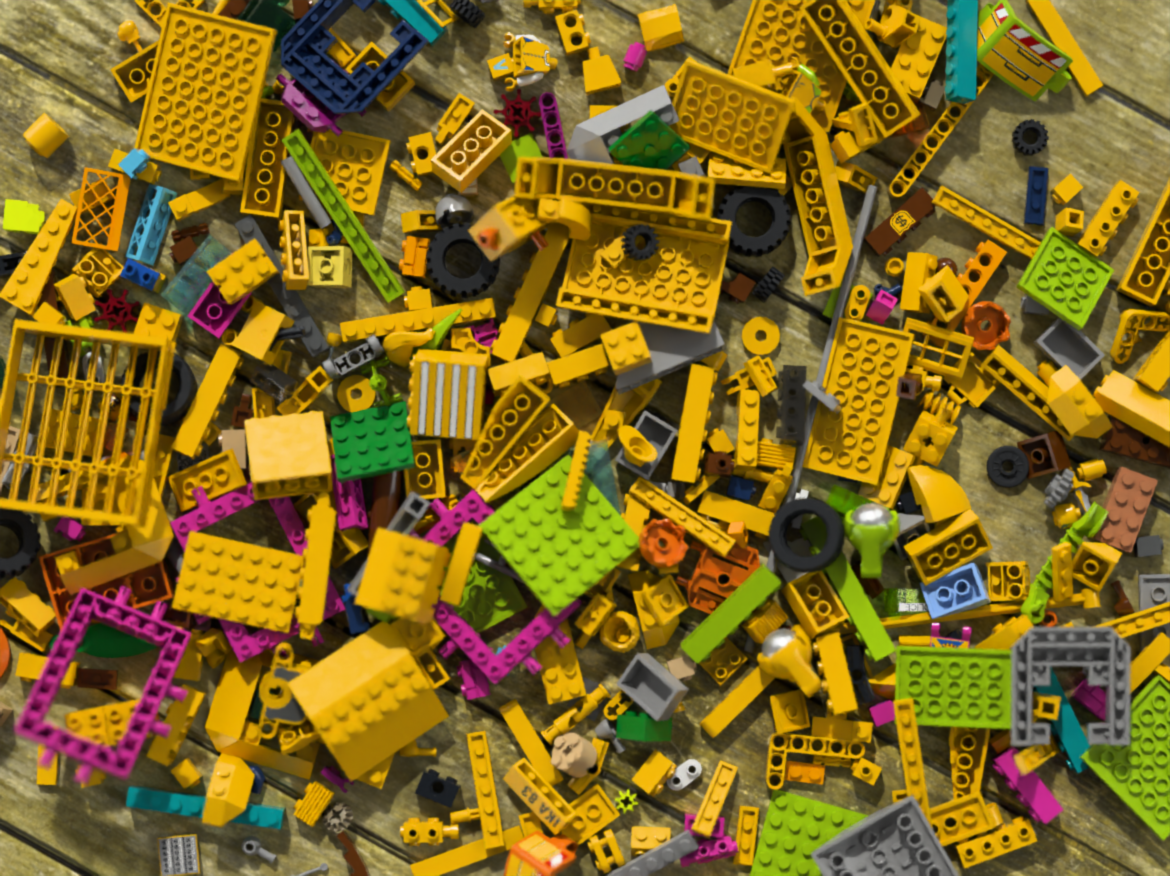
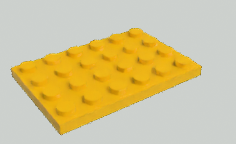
M688 59L685 62L672 102L680 121L669 125V127L684 141L770 174L773 170L796 100Z
M190 531L172 608L288 633L299 587L301 568L304 565L303 556Z

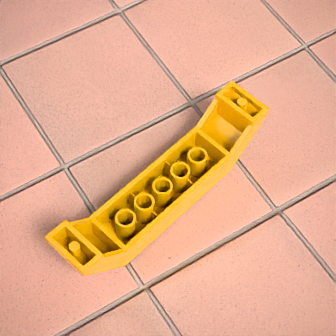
M791 97L790 99L796 100L782 144L809 255L804 276L801 277L804 294L809 296L840 287L853 244L827 133L796 97Z
M518 157L514 196L533 199L562 198L571 201L666 211L690 217L710 219L715 179L678 171L575 159Z

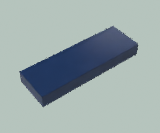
M1028 167L1023 224L1044 225L1049 168Z

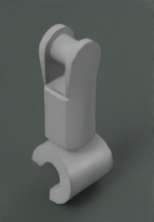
M649 481L676 500L684 498L686 482H668L666 485V483Z

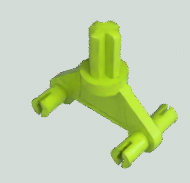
M388 357L377 361L374 359L370 361V364L360 367V370H363L361 371L362 374L373 371L369 385L372 390L380 392L383 400L373 403L376 407L391 406L403 400V397H400L402 396L401 393L391 397L388 395L386 390L387 379L380 374L379 368L390 364L387 361L389 360Z

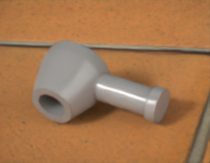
M608 718L595 728L599 739L610 738L618 754L626 749L619 738H616L615 728Z
M249 836L242 842V850L246 855L254 856L258 854L271 864L277 856L261 848V841L255 836ZM248 843L253 845V850L247 848Z

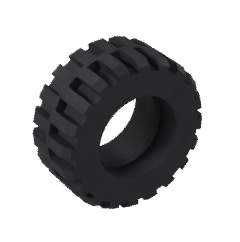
M735 186L723 198L717 213V219L732 221L729 248L731 247L734 252L744 254L747 257H759L771 253L785 240L790 230L791 209L785 201V196L781 195L778 189ZM747 202H760L771 212V227L762 236L749 237L743 234L736 224L737 211Z
M455 223L453 226L443 228V231L434 236L426 253L427 270L432 281L441 291L456 298L475 297L481 292H485L495 282V278L500 270V257L492 262L488 259L468 232L473 226L470 223ZM458 243H469L475 246L481 254L482 262L480 269L470 278H457L450 274L446 268V254L452 246Z
M0 507V526L12 530L19 541V550L13 557L8 559L0 558V581L4 578L10 580L15 576H20L38 556L37 553L41 546L39 544L41 535L37 533L39 527L37 523H32L31 519L33 517L30 514L26 516L22 513L24 510Z

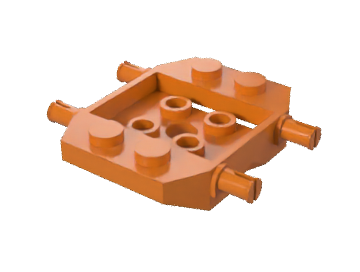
M692 540L690 548L700 551L701 554L690 580L679 576L675 580L676 584L687 589L688 605L711 614L760 567L757 549L748 545L742 548L735 542L726 555V559L748 567V570L713 557V553L719 554L705 544ZM721 574H726L729 576V581L721 584L718 581V577Z

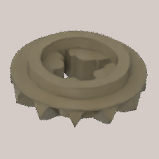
M336 802L332 806L329 805L327 811H324V818L322 820L328 830L339 832L351 824L353 811L344 802ZM335 812L340 814L341 821L335 818Z

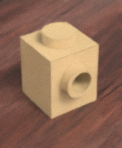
M689 655L666 661L670 673L677 679H680L681 682L692 679L691 675L695 674L694 669H697L696 662Z

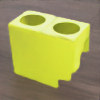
M5 199L3 230L38 235L45 224V212L39 211L38 204Z

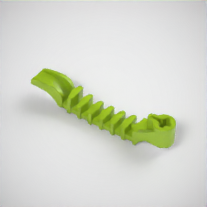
M1093 502L1085 515L1074 522L1070 529L1066 530L1067 533L1059 540V544L1068 542L1071 544V551L1077 553V545H1081L1084 542L1082 540L1084 536L1091 538L1098 532L1108 515V511L1096 502ZM1052 554L1048 556L1045 565H1042L1040 573L1035 576L1036 579L1033 584H1030L1029 596L1021 606V614L1026 615L1032 623H1039L1043 620L1046 603L1050 597L1046 592L1049 588L1053 589Z

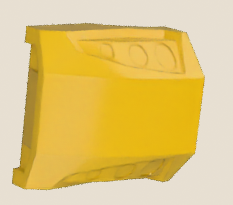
M676 4L638 14L645 48L648 52L684 42Z
M93 248L72 268V274H76L79 277L82 276L87 285L85 287L86 291L92 296L100 298L101 294L109 286L122 277L120 274L124 267L105 249Z
M1027 561L986 562L990 601L1027 599L1030 592V569Z
M306 720L299 725L279 722L276 735L283 756L291 754L320 738L319 732L310 720Z

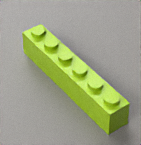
M763 563L680 643L681 648L697 664L700 661H706L711 655L710 652L714 648H719L724 643V638L728 634L732 635L739 628L737 625L740 622L747 621L752 616V611L756 607L760 608L766 602L765 598L770 593L773 595L779 590L780 579Z

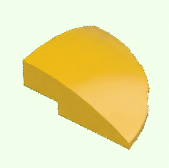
M923 465L907 467L916 504H921L926 523L936 522L971 509L970 502L962 487L944 471Z

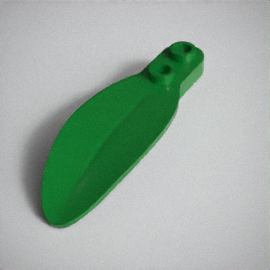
M98 623L88 627L82 639L83 645L79 646L77 652H84L91 656L102 658H123L151 651L158 646L106 624ZM60 634L53 636L50 640L51 650H53Z

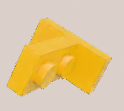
M864 102L848 109L849 111L839 113L838 117L832 119L834 127L854 131L858 146L862 147L878 140L869 103Z

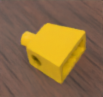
M598 47L588 49L587 52L590 60L583 61L585 94L589 95L621 86V80L610 56H600Z

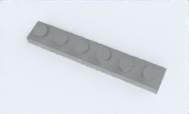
M688 829L604 876H648L698 849L699 846Z

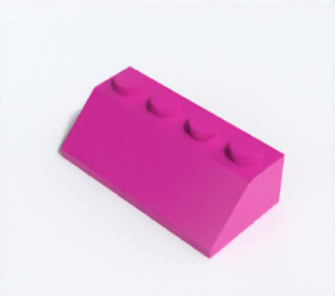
M212 281L188 314V317L220 339L251 293L231 306L220 292V288Z

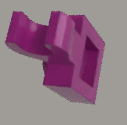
M325 766L321 774L337 785L342 792L347 793L348 790L345 789L344 784L349 782L351 785H354L355 782L350 781L349 778L343 779L339 775L341 772L334 766Z

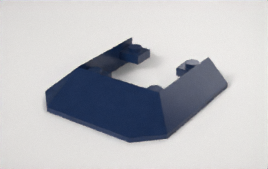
M319 0L281 39V66L335 114L363 112L429 42L421 33L402 20L390 33L391 37L399 43V46L381 65L373 71L362 62L351 75H348L326 55L338 42L336 37L328 30L353 4L365 13L377 0Z

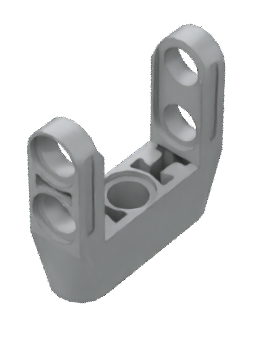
M375 335L367 338L368 342L334 360L330 358L324 361L323 365L329 376L333 380L343 377L381 356L384 350ZM371 347L374 355L371 352L366 354L368 358L365 360L364 355L360 351L363 349L366 353ZM352 355H360L361 360L358 364L351 363ZM346 359L351 368L348 369V366H344L341 368L342 372H340L336 364L341 366L345 364L343 360Z

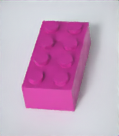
M1009 746L992 758L994 762L992 766L998 774L1005 776L1004 782L1011 790H1016L1018 793L1016 798L1020 803L1025 805V807H1029L1028 813L1037 822L1046 824L1064 809L1033 770L1022 775L1021 771L1016 767L1014 756L1019 754V751L1015 747Z

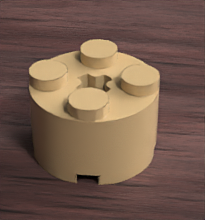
M567 733L555 739L551 763L572 777L579 778L586 775V771L589 767L592 768L597 758V751L592 743L576 733Z

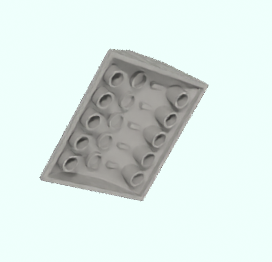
M913 795L869 815L810 853L823 876H959Z

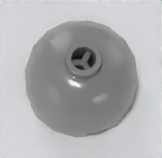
M447 194L437 203L435 209L437 225L441 224V228L453 226L455 223L461 224L466 221L471 223L474 219L471 203L466 197L461 195Z

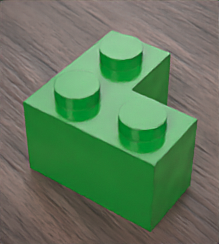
M626 711L625 715H617L616 738L637 741H671L672 718L656 721L649 713L637 715L636 711Z

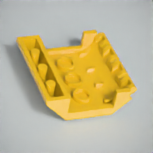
M377 528L355 604L422 624H426L427 621L431 622L435 610L431 607L432 604H437L440 590L437 587L438 585L442 586L446 574L443 567H448L451 554L448 553L449 549L404 534Z

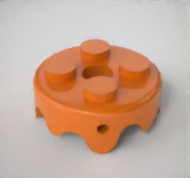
M991 301L978 302L971 306L964 314L961 324L962 334L974 337L972 346L976 349L993 350L998 343L1006 342L1010 338L1009 325L1011 320L1004 308ZM988 320L987 328L981 329V323Z
M653 519L642 529L639 536V548L642 555L649 563L660 568L676 565L684 558L688 549V545L684 542L686 530L683 526L674 525L670 519L658 521ZM658 541H662L664 543L665 549L661 548L658 545Z

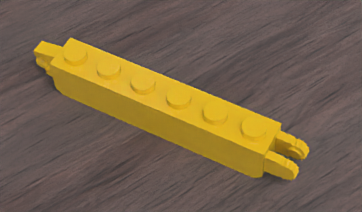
M325 491L320 492L317 506H312V510H308L307 521L311 522L310 529H306L305 540L308 541V546L303 550L302 560H306L305 568H301L300 573L303 586L298 589V599H301L300 607H296L295 618L300 623V638L313 639L316 625L322 623L324 618L336 522V512L333 508L329 507L330 495Z

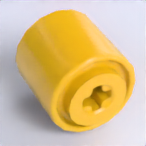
M45 112L23 133L26 139L25 142L37 154L45 158H49L70 137Z

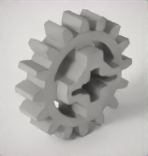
M1066 468L1060 475L1056 474V476H1053L1044 491L1047 495L1043 504L1053 508L1058 501L1061 503L1062 500H1065L1073 487L1071 481L1074 473Z

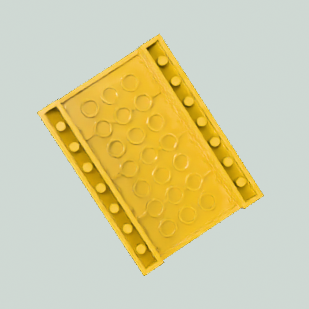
M578 201L579 204L586 207L591 213L590 236L587 241L572 239L563 286L559 289L556 307L710 334L729 249L732 221L697 218L673 212ZM640 224L650 226L649 229L653 228L655 230L653 234L657 233L658 237H655V240H659V243L656 244L659 248L654 250L656 254L652 255L651 258L635 261L633 260L634 258L630 259L627 257L614 269L601 257L600 254L627 228ZM638 235L637 237L642 240V243L637 249L643 250L646 245L643 236Z

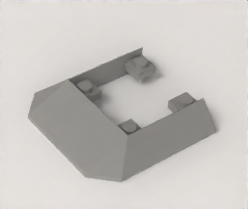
M665 85L576 125L567 149L570 159L614 164L608 148L622 136L619 127L643 117L650 110L655 112L668 126L680 121ZM696 156L678 164L683 173L706 177Z
M1031 627L1011 647V745L1050 744V724L1031 723L1032 685H1050V666H1088V685H1106L1105 723H1087V743L1130 745V646L1111 627Z

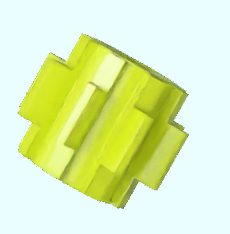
M629 789L624 794L619 791L620 798H614L615 801L619 802L616 809L622 807L624 814L627 809L634 812L632 806L638 805V802L633 800L637 794L630 795ZM628 796L629 800L632 802L628 803L627 806H624V803L621 802V799H625V797Z

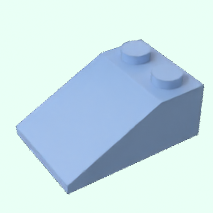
M974 562L957 568L926 586L923 582L920 583L932 619L975 609L991 602L980 570Z

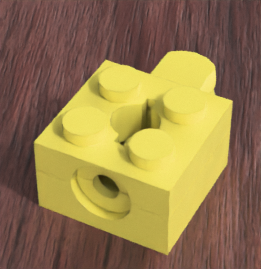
M345 246L308 247L309 281L307 285L314 288H352L353 249Z

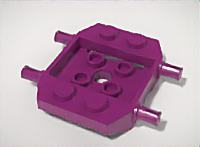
M282 73L276 77V80L284 86L281 103L311 131L325 133L331 130L337 137L343 133V130L335 123L348 113H333L296 79L289 81ZM366 110L358 112L361 117L367 113Z

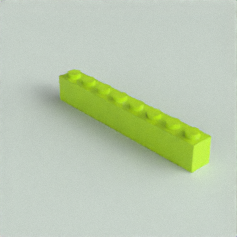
M817 516L802 523V529L799 530L804 541L808 539L811 545L809 550L812 556L823 549L828 536L825 524ZM841 550V554H839L835 562L823 569L822 572L827 574L829 584L839 596L838 599L849 615L847 620L850 626L854 625L858 632L855 635L860 643L864 642L867 648L864 651L868 659H873L874 662H877L896 652V649Z

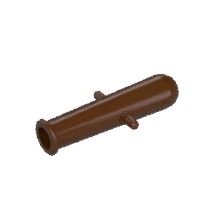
M404 470L375 475L373 478L371 508L366 510V516L370 520L367 558L370 554L377 528L386 530L399 511Z

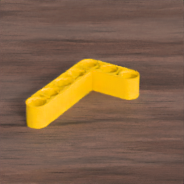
M775 732L769 738L765 782L768 787L774 790L783 786L787 752L857 759L864 755L865 747L860 741L793 733L777 734ZM777 736L783 738V744L779 747L773 744V740ZM800 738L803 744L800 748L796 749L792 743L794 739ZM815 740H820L822 743V747L819 750L812 749V743ZM839 742L841 744L839 752H832L831 746L833 743ZM859 744L860 752L858 754L851 753L852 745ZM778 755L782 761L780 765L774 766L771 763V759ZM771 776H779L780 781L777 785L769 783Z

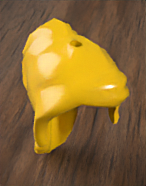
M429 328L425 332H393L384 339L383 349L386 351L391 362L395 363L398 367H407L411 362L410 356L412 355L413 347H419L432 340L435 331Z

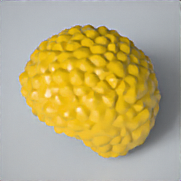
M623 611L612 612L599 629L601 642L609 649L622 653L628 652L635 647L640 637L637 619Z

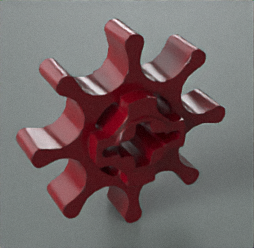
M517 89V98L512 101L502 94L501 99L506 103L505 109H494L493 111L494 115H503L505 117V122L503 123L505 126L510 125L514 127L515 138L519 137L518 130L524 126L533 133L535 130L529 124V120L532 117H542L541 112L535 113L530 109L531 104L536 102V97L533 96L531 100L526 102L521 100V89ZM513 108L518 112L521 110V116L523 119H521V117L519 116L514 117Z
M107 289L110 297L109 301L104 304L97 300L95 301V305L101 306L104 312L102 316L95 317L94 321L99 323L102 320H107L109 327L106 331H112L115 326H121L123 333H129L126 329V324L130 320L138 321V318L133 317L132 310L135 307L141 306V303L136 301L133 304H129L127 296L130 291L124 289L123 295L120 298H115L113 291ZM116 308L122 310L119 312L120 316L114 314L116 312Z

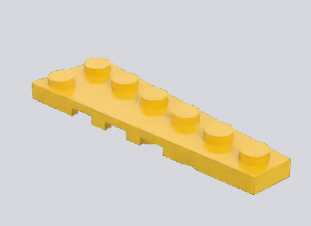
M63 199L59 201L0 292V298L33 316L42 296L45 283L47 284L52 267L56 264L59 251L63 248L66 236L69 234L74 223L77 207Z

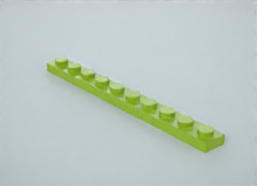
M297 129L283 138L282 142L387 303L405 292L301 131Z

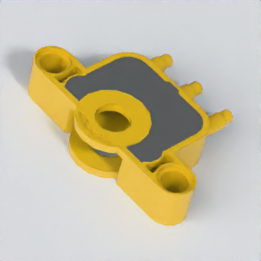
M286 642L277 645L271 673L267 674L260 683V698L263 706L259 719V734L265 739H270L276 734L278 722L299 725L306 720H310L287 683L310 669V667L292 663L293 649ZM281 650H288L290 652L286 657L279 655ZM273 686H280L283 691L279 695H272L269 689ZM266 724H270L273 727L269 731L262 729Z

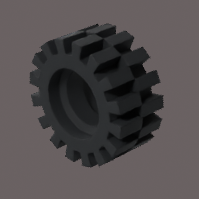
M454 0L449 6L455 15L473 28H477L486 16L478 6H475L469 0Z
M1034 119L1025 120L1020 123L1012 134L1014 148H1017L1018 152H1022L1023 155L1032 156L1038 154L1047 145V140L1049 139V136H1047L1048 130L1044 128L1045 125H1041L1040 121H1034ZM1028 130L1034 131L1037 135V142L1033 145L1026 144L1023 140V134Z
M640 224L628 228L627 232L623 233L622 236L625 238L621 239V242H624V245H621V247L626 249L624 254H629L628 258L640 261L649 259L652 255L656 254L654 250H658L659 246H656V244L659 243V240H655V237H658L657 233L653 234L655 231L653 228L649 229L650 226ZM638 235L643 236L646 245L643 250H639L635 246V238Z
M773 266L752 294L764 303L785 275Z

